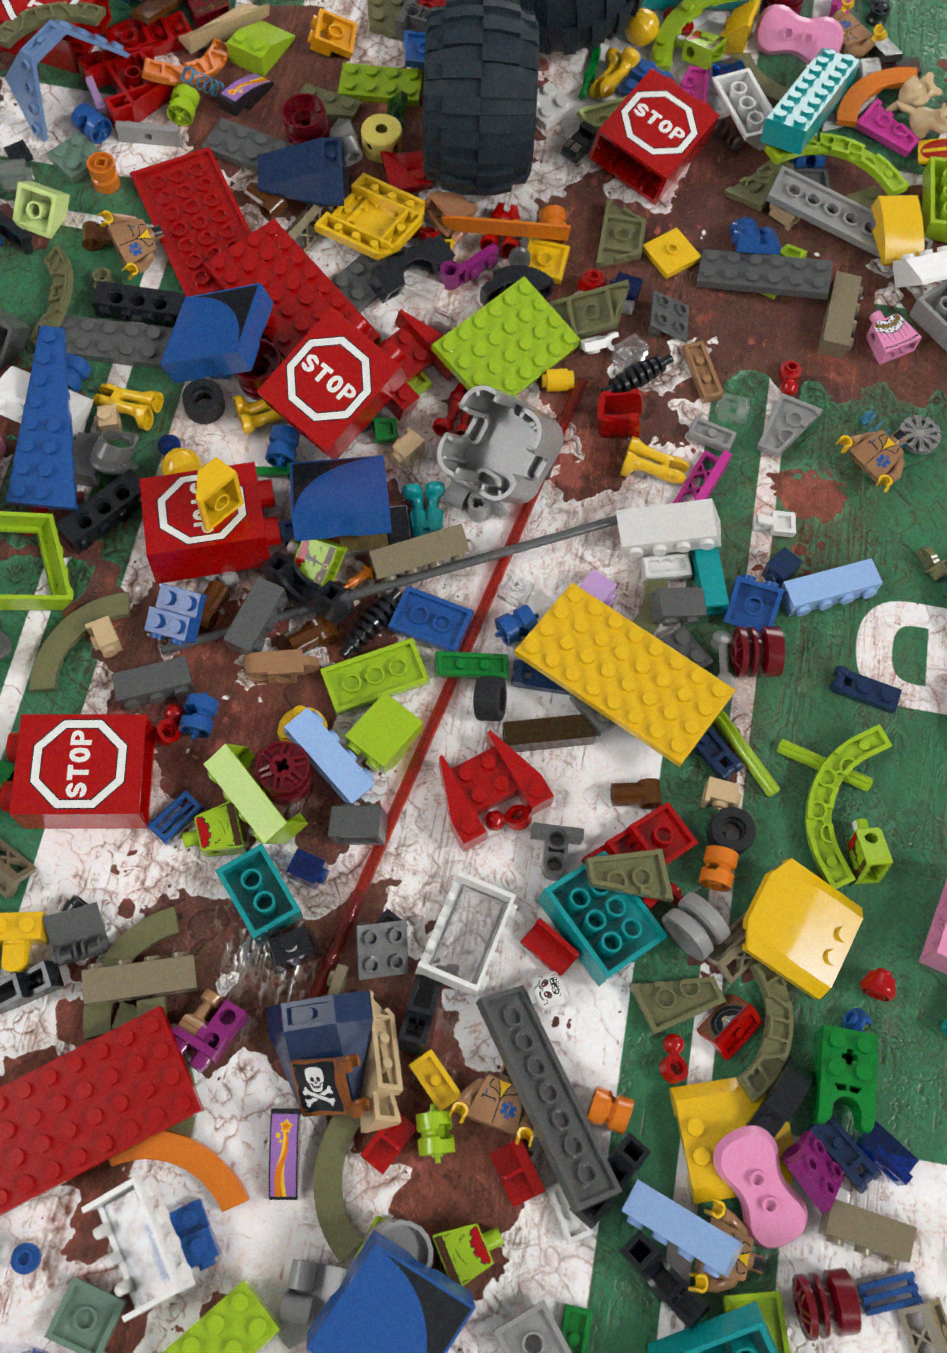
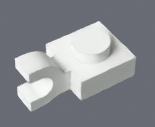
M614 331L606 336L599 335L581 339L579 347L587 352V354L599 353L602 348L618 351L620 350V345H612L611 341L613 338L619 337V333Z
M773 510L770 516L757 514L756 521L753 520L752 531L770 529V533L773 536L794 537L796 534L795 512Z

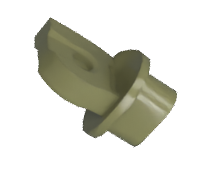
M927 546L916 550L918 557L925 565L924 573L929 572L934 581L947 574V567L944 564L947 560L943 559L940 561L933 548Z

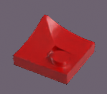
M381 151L382 164L388 184L407 193L432 188V180L427 179L423 170V155L421 151L408 153Z

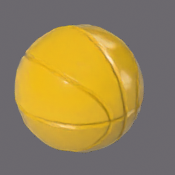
M640 8L635 17L631 16L627 27L624 29L626 38L630 43L639 47L651 44L659 33L657 15L650 9Z
M183 447L170 450L163 458L161 472L162 475L200 470L203 463L195 451Z

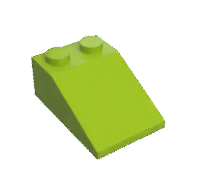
M262 20L237 29L226 42L229 61L253 73L265 76L296 39L295 35Z

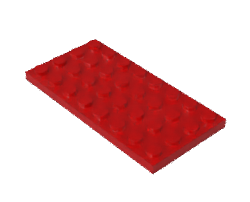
M210 147L130 172L131 179L152 225L156 226L159 224L164 233V237L159 240L186 297L223 290L205 270L203 263L251 234V231Z
M275 219L203 263L205 270L223 290L261 283L274 302L262 335L276 346L284 360L330 307L334 308L343 317L350 310L355 311L371 327L366 336L375 344L381 341V335Z
M158 1006L0 1087V1216L204 1111L162 1006Z

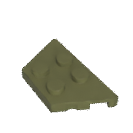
M367 0L369 32L384 35L386 38L393 40L395 36V19L407 0Z
M607 198L596 268H603L641 258L646 219L632 213L626 207L623 209L613 204L614 200L611 198Z
M624 280L548 303L577 336L583 338L618 328L630 284L628 280Z

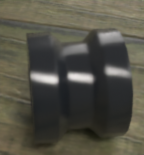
M881 0L874 1L866 18L867 23L873 27L878 24L883 26L887 20L886 16L890 12L889 4Z

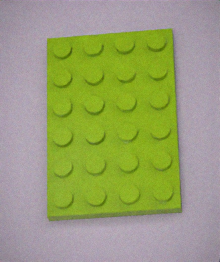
M524 276L436 341L430 349L468 391L473 387L486 385L518 396L538 380L542 374H545L546 369H552L576 350L581 344V339Z

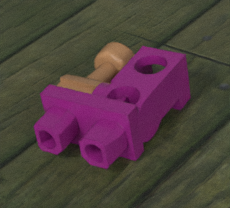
M208 988L201 995V999L204 1002L193 1014L184 1015L178 1026L175 1025L172 1030L183 1056L188 1048L195 1051L188 1064L199 1073H202L211 1062L215 1065L217 1064L231 1040L240 1028H244L249 1021L246 1011L227 999L224 1001L222 997ZM212 1008L219 1009L209 1023L205 1021Z

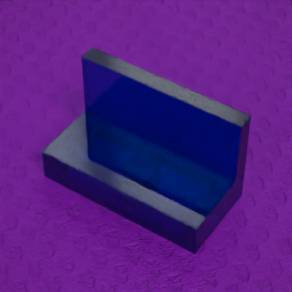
M875 1120L869 1134L863 1133L856 1143L897 1186L907 1185L913 1178L910 1171L919 1160Z

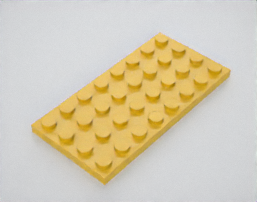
M573 582L516 648L514 653L515 656L678 767L683 764L736 691Z

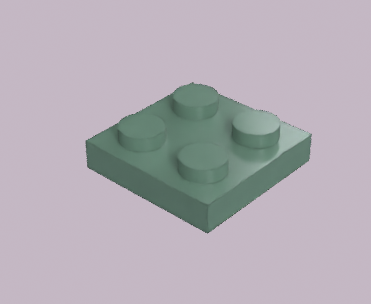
M79 132L46 154L48 159L74 184L89 174L86 165L88 157L93 153L101 151Z
M75 1276L72 1278L44 1337L76 1353H104L128 1300Z

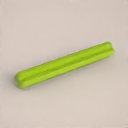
M721 711L714 720V723L768 797L774 796L780 791V787L727 714Z
M782 739L777 746L778 753L816 770H819L827 759L785 739ZM852 769L843 782L868 791L873 784V779Z

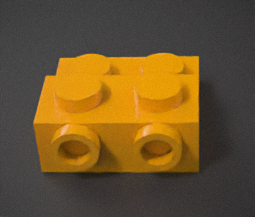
M320 8L317 16L313 15L310 27L314 28L310 30L307 42L311 43L310 49L328 57L332 51L350 59L353 54L358 23Z

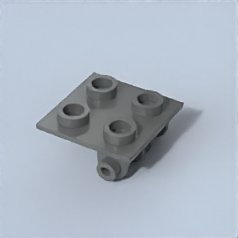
M653 290L652 300L650 301L651 311L649 312L648 319L650 323L647 331L649 336L655 338L663 332L686 343L690 306Z
M97 902L43 917L54 952L51 954L54 964L58 963V966L101 955L110 949Z
M407 920L370 924V922H360L359 925H356L358 980L409 974Z

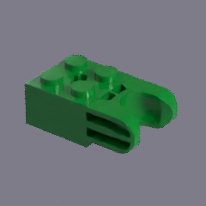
M825 1024L815 1032L812 1071L814 1074L812 1081V1121L815 1124L822 1125L831 1118L834 1102H841L850 1108L853 1115L854 1128L864 1134L871 1132L875 1123L878 1035Z

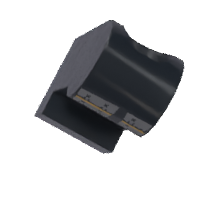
M584 120L579 125V130L564 143L561 155L574 163L579 162L591 151L598 129Z

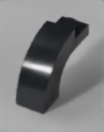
M523 265L502 267L493 271L492 281L486 282L480 288V302L485 306L524 276L545 299L552 295L554 280L546 273L533 267Z
M789 1056L770 1091L745 1124L746 1126L756 1125L762 1127L773 1138H775L783 1125L789 1122L804 1099L814 1077L810 1070L792 1056Z
M630 1132L607 1157L621 1189L640 1169L651 1153ZM616 1196L575 1213V1215L592 1229Z
M641 1230L620 1250L622 1256L641 1280L690 1331L711 1309L697 1292L688 1290V1287L691 1286L676 1272L663 1256L661 1250Z

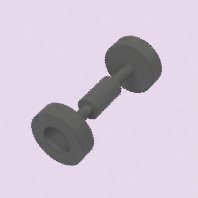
M517 237L520 244L519 247L511 250L509 263L511 266H529L531 254L527 250L528 237Z

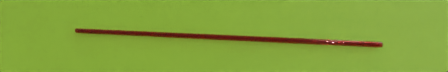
M583 377L577 378L558 422L563 431V438L588 383ZM546 478L534 498L522 504L504 547L519 542ZM513 555L498 559L458 652L471 653ZM446 678L387 813L388 823L385 845H373L306 999L322 997L325 991L330 971L335 968L460 678Z

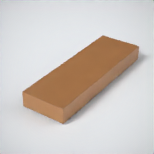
M704 341L682 345V353L702 404L722 400L725 394Z

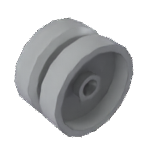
M688 892L678 902L679 909L672 908L661 920L672 939L691 957L703 962L714 951L713 944L720 945L730 935V929L723 917L709 902L696 893Z
M389 1218L377 1223L368 1232L363 1246L372 1232L376 1230L410 1252L421 1264L431 1268L433 1263V1247L430 1237L421 1226L408 1220Z

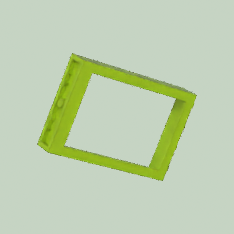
M0 511V532L37 534L51 594L0 595V610H64L73 600L74 593L69 584L68 568L64 563L63 547L59 542L58 529L55 526L53 514Z

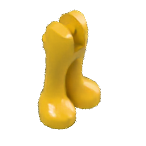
M613 47L607 50L605 60L608 67L591 85L589 94L592 98L600 99L602 97L606 99L613 95L619 82L639 63L640 57L634 48L625 47L622 53Z
M110 383L101 384L98 387L101 394H94L93 404L95 406L116 404L119 413L131 415L135 418L138 427L146 431L152 428L154 421L153 412L159 413L164 402L161 392L128 390Z
M241 395L233 396L235 410L245 435L252 434L261 426L283 419L263 399L247 402Z
M632 436L620 471L621 476L628 477L633 471H642L669 483L681 485L686 479L684 472H687L689 468L687 461L681 457L655 450L645 445L639 438ZM646 459L652 460V461H654V462H656V463H658V464H655V463H653V462H650V461H648V460H646Z

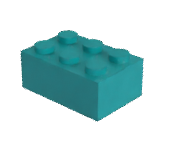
M262 843L215 870L256 944L261 943L303 918L298 904Z

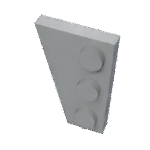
M781 393L756 450L778 458L821 415L823 409Z

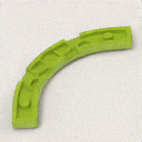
M742 0L682 1L661 25L654 41L651 60L655 62L660 70L671 71L676 39L682 34L681 30L683 27L702 14V10L712 5L715 7L724 3Z
M820 132L818 136H813L800 155L766 144L764 152L775 165L799 156L813 154L844 159L871 175L888 196L898 195L907 191L909 183L882 155L879 153L874 155L864 149L866 145L844 136Z
M880 724L852 737L839 746L821 765L808 792L805 809V828L808 845L824 881L835 889L856 879L838 846L834 825L832 824V809H834L839 786L852 769L866 759L892 747Z

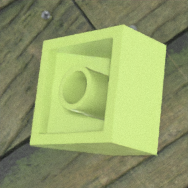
M18 181L12 219L20 228L52 239L67 217L70 195L33 181Z

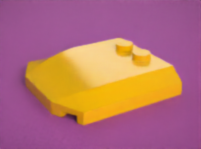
M362 173L351 185L352 193L344 200V206H338L332 214L326 212L314 224L316 232L378 261L398 252L423 225L425 200Z
M786 859L779 867L765 874L743 918V929L746 930L745 944H742V950L811 998L820 1000L832 988L862 923V907L794 859Z
M736 1077L669 1088L674 1117H677L688 1172L686 1177L692 1204L711 1202L709 1200L710 1197L717 1200L737 1197L735 1192L720 1178L715 1170L713 1162L714 1149L725 1135L746 1126L745 1124L764 1100L771 1087L764 1095L752 1103L736 1080ZM786 1122L774 1140L778 1147L782 1175L790 1186L793 1175L781 1160L782 1153L790 1145L794 1144L789 1122Z

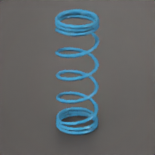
M186 66L181 73V79L184 83H190L192 87L197 84L198 90L204 88L206 94L211 91V96L218 99L216 95L219 92V84L222 85V90L225 89L222 82L211 79L208 75L197 72L196 69L190 66ZM191 70L190 79L185 81V74ZM198 73L203 75L199 80ZM197 74V81L192 85L191 82L194 75ZM204 77V85L200 89L198 87L199 81ZM205 77H208L210 80L205 84ZM211 81V88L206 92L205 87ZM218 85V91L215 95V88Z
M869 410L860 418L859 423L864 425L868 422L866 430L871 431L876 428V432L884 421L876 427L868 429L870 422L877 415L872 416L874 411ZM906 442L899 447L903 449L906 446Z

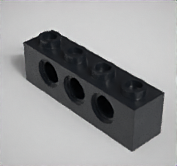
M98 281L91 303L96 316L102 318H114L126 322L134 321L147 325L154 324L174 328L186 295L180 292Z
M130 468L80 505L78 511H72L55 524L61 537L77 554L89 549L100 537L109 534L116 525L126 521L132 513L140 507L142 508L141 478Z

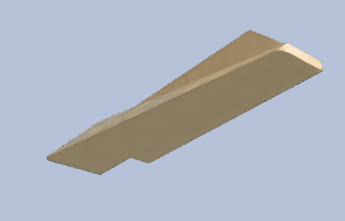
M243 3L197 30L179 36V41L190 54L203 47L208 50L212 38L225 41L237 29L269 16V4L257 6Z
M370 991L373 1024L360 1098H369L371 1110L363 1111V1116L360 1117L361 1133H368L401 1123L395 1095L398 1096L403 1091L395 1015L388 1007L384 1010L374 1000V993Z

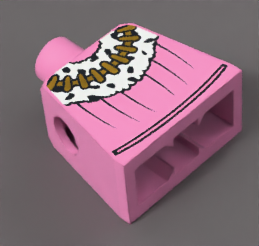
M878 310L869 317L872 325L866 335V339L879 365L914 351L922 338L900 314H894L885 318L882 312Z

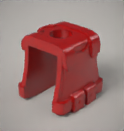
M632 389V391L622 393H610V391L600 393L597 419L599 422L598 431L601 437L619 436L630 438V440L632 436L640 438V416L642 413V393L640 389Z

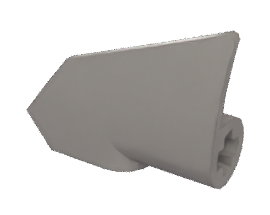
M338 118L330 129V137H343L342 164L343 167H349L359 162L363 154L351 120Z
M447 475L451 479V483L444 493L443 501L461 511L468 507V516L472 521L483 522L490 513L498 517H505L510 514L498 501L484 498L478 494L479 490Z
M293 1259L287 1291L284 1292L279 1312L280 1324L284 1330L278 1336L288 1349L307 1340V1331L330 1296L341 1286L347 1274L346 1268Z

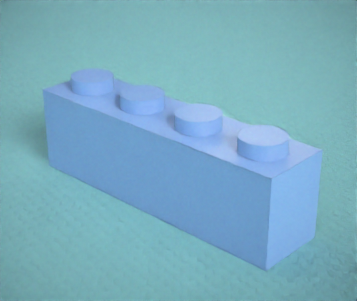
M871 558L784 581L781 589H784L781 600L788 617L793 615L804 616L815 609L822 611L829 609L834 604L841 603L845 605L851 603L856 598L863 597L867 599L877 594L883 582Z
M307 707L284 726L283 733L291 742L304 749L310 764L345 804H354L375 785L372 781L374 777L365 767L362 769L355 762L357 757L350 749L347 748L345 750L339 742L341 740L332 729L329 731L322 724L324 720L315 710L311 712Z
M640 1180L636 1181L621 1210L629 1215L626 1220L640 1230L645 1225L653 1231L651 1237L667 1246L669 1241L679 1247L676 1253L690 1262L693 1261L694 1257L705 1263L702 1269L717 1279L720 1274L727 1278L729 1277L744 1246L738 1240Z

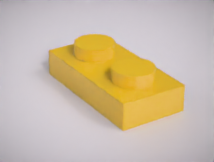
M432 1049L409 1064L410 1069L439 1111H444L459 1099L461 1095L460 1090Z

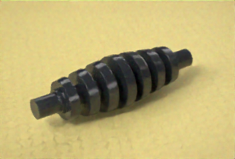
M669 354L663 358L657 355L630 365L622 373L620 372L608 381V386L602 388L601 392L622 393L645 386L652 379L666 371V366L674 361L672 355Z
M395 588L390 595L383 594L380 600H376L373 606H369L366 612L359 616L360 620H356L354 627L349 631L350 636L346 635L343 640L345 646L339 652L341 657L347 659L352 652L358 653L362 650V646L365 647L369 644V640H373L376 634L381 633L383 627L388 623V619L392 617V611H395L398 606L397 600L403 594L398 588Z

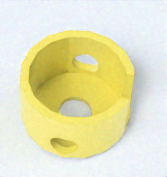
M375 114L363 122L361 127V143L364 155L374 162L382 163L381 151L393 152V148L397 143L398 153H402L403 130L401 123L395 117L389 114Z

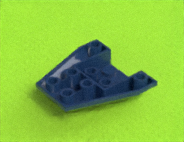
M321 137L258 155V191L319 206H344L343 137Z
M370 991L334 994L281 1003L266 1008L269 1037L299 1108L300 1104L290 1065L292 1060L337 1058L349 1054H359L361 1065L359 1067H352L353 1071L345 1073L351 1100L360 1098L373 1024Z

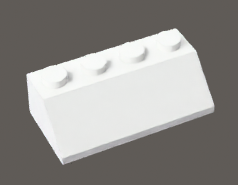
M750 68L712 77L716 90L744 140L757 150H764L766 144L760 142L766 117L773 108Z
M947 245L937 247V252H933L932 249L919 251V256L910 253L901 255V260L893 261L895 288L924 285L946 280Z
M11 366L0 378V415L21 423L31 373ZM68 389L71 398L69 404L70 413L72 414L73 439L76 440L78 432L84 433L94 400Z
M712 498L616 511L621 545L627 557L641 558L643 555L652 554L661 556L669 552L686 553L695 549L711 550L714 547H721V523Z

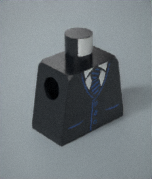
M306 926L268 939L266 945V952L274 975L323 957L314 931Z

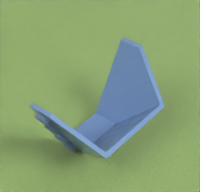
M63 19L49 20L20 49L5 76L32 133L44 142L48 139L37 64L66 34L128 58L131 54L123 50V45L113 40L110 43L106 38L98 34L94 35Z

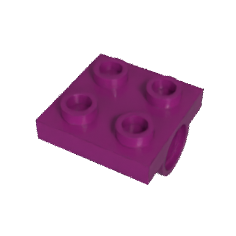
M809 1130L802 1133L799 1141L790 1145L782 1153L781 1160L815 1206H817L821 1213L832 1209L845 1175L841 1167L834 1162L825 1150L823 1143Z

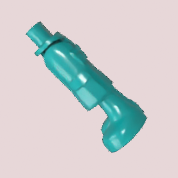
M432 481L425 485V494L428 502V508L425 511L423 510L422 487L418 484H407L402 487L403 497L413 507L408 517L414 538L443 528V511L438 508L439 500L445 493V484L443 482Z

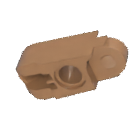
M302 649L254 652L243 657L244 672L249 680L257 684L269 683V685L295 683L297 682L298 675L311 674L320 669L319 659L310 655L303 656Z

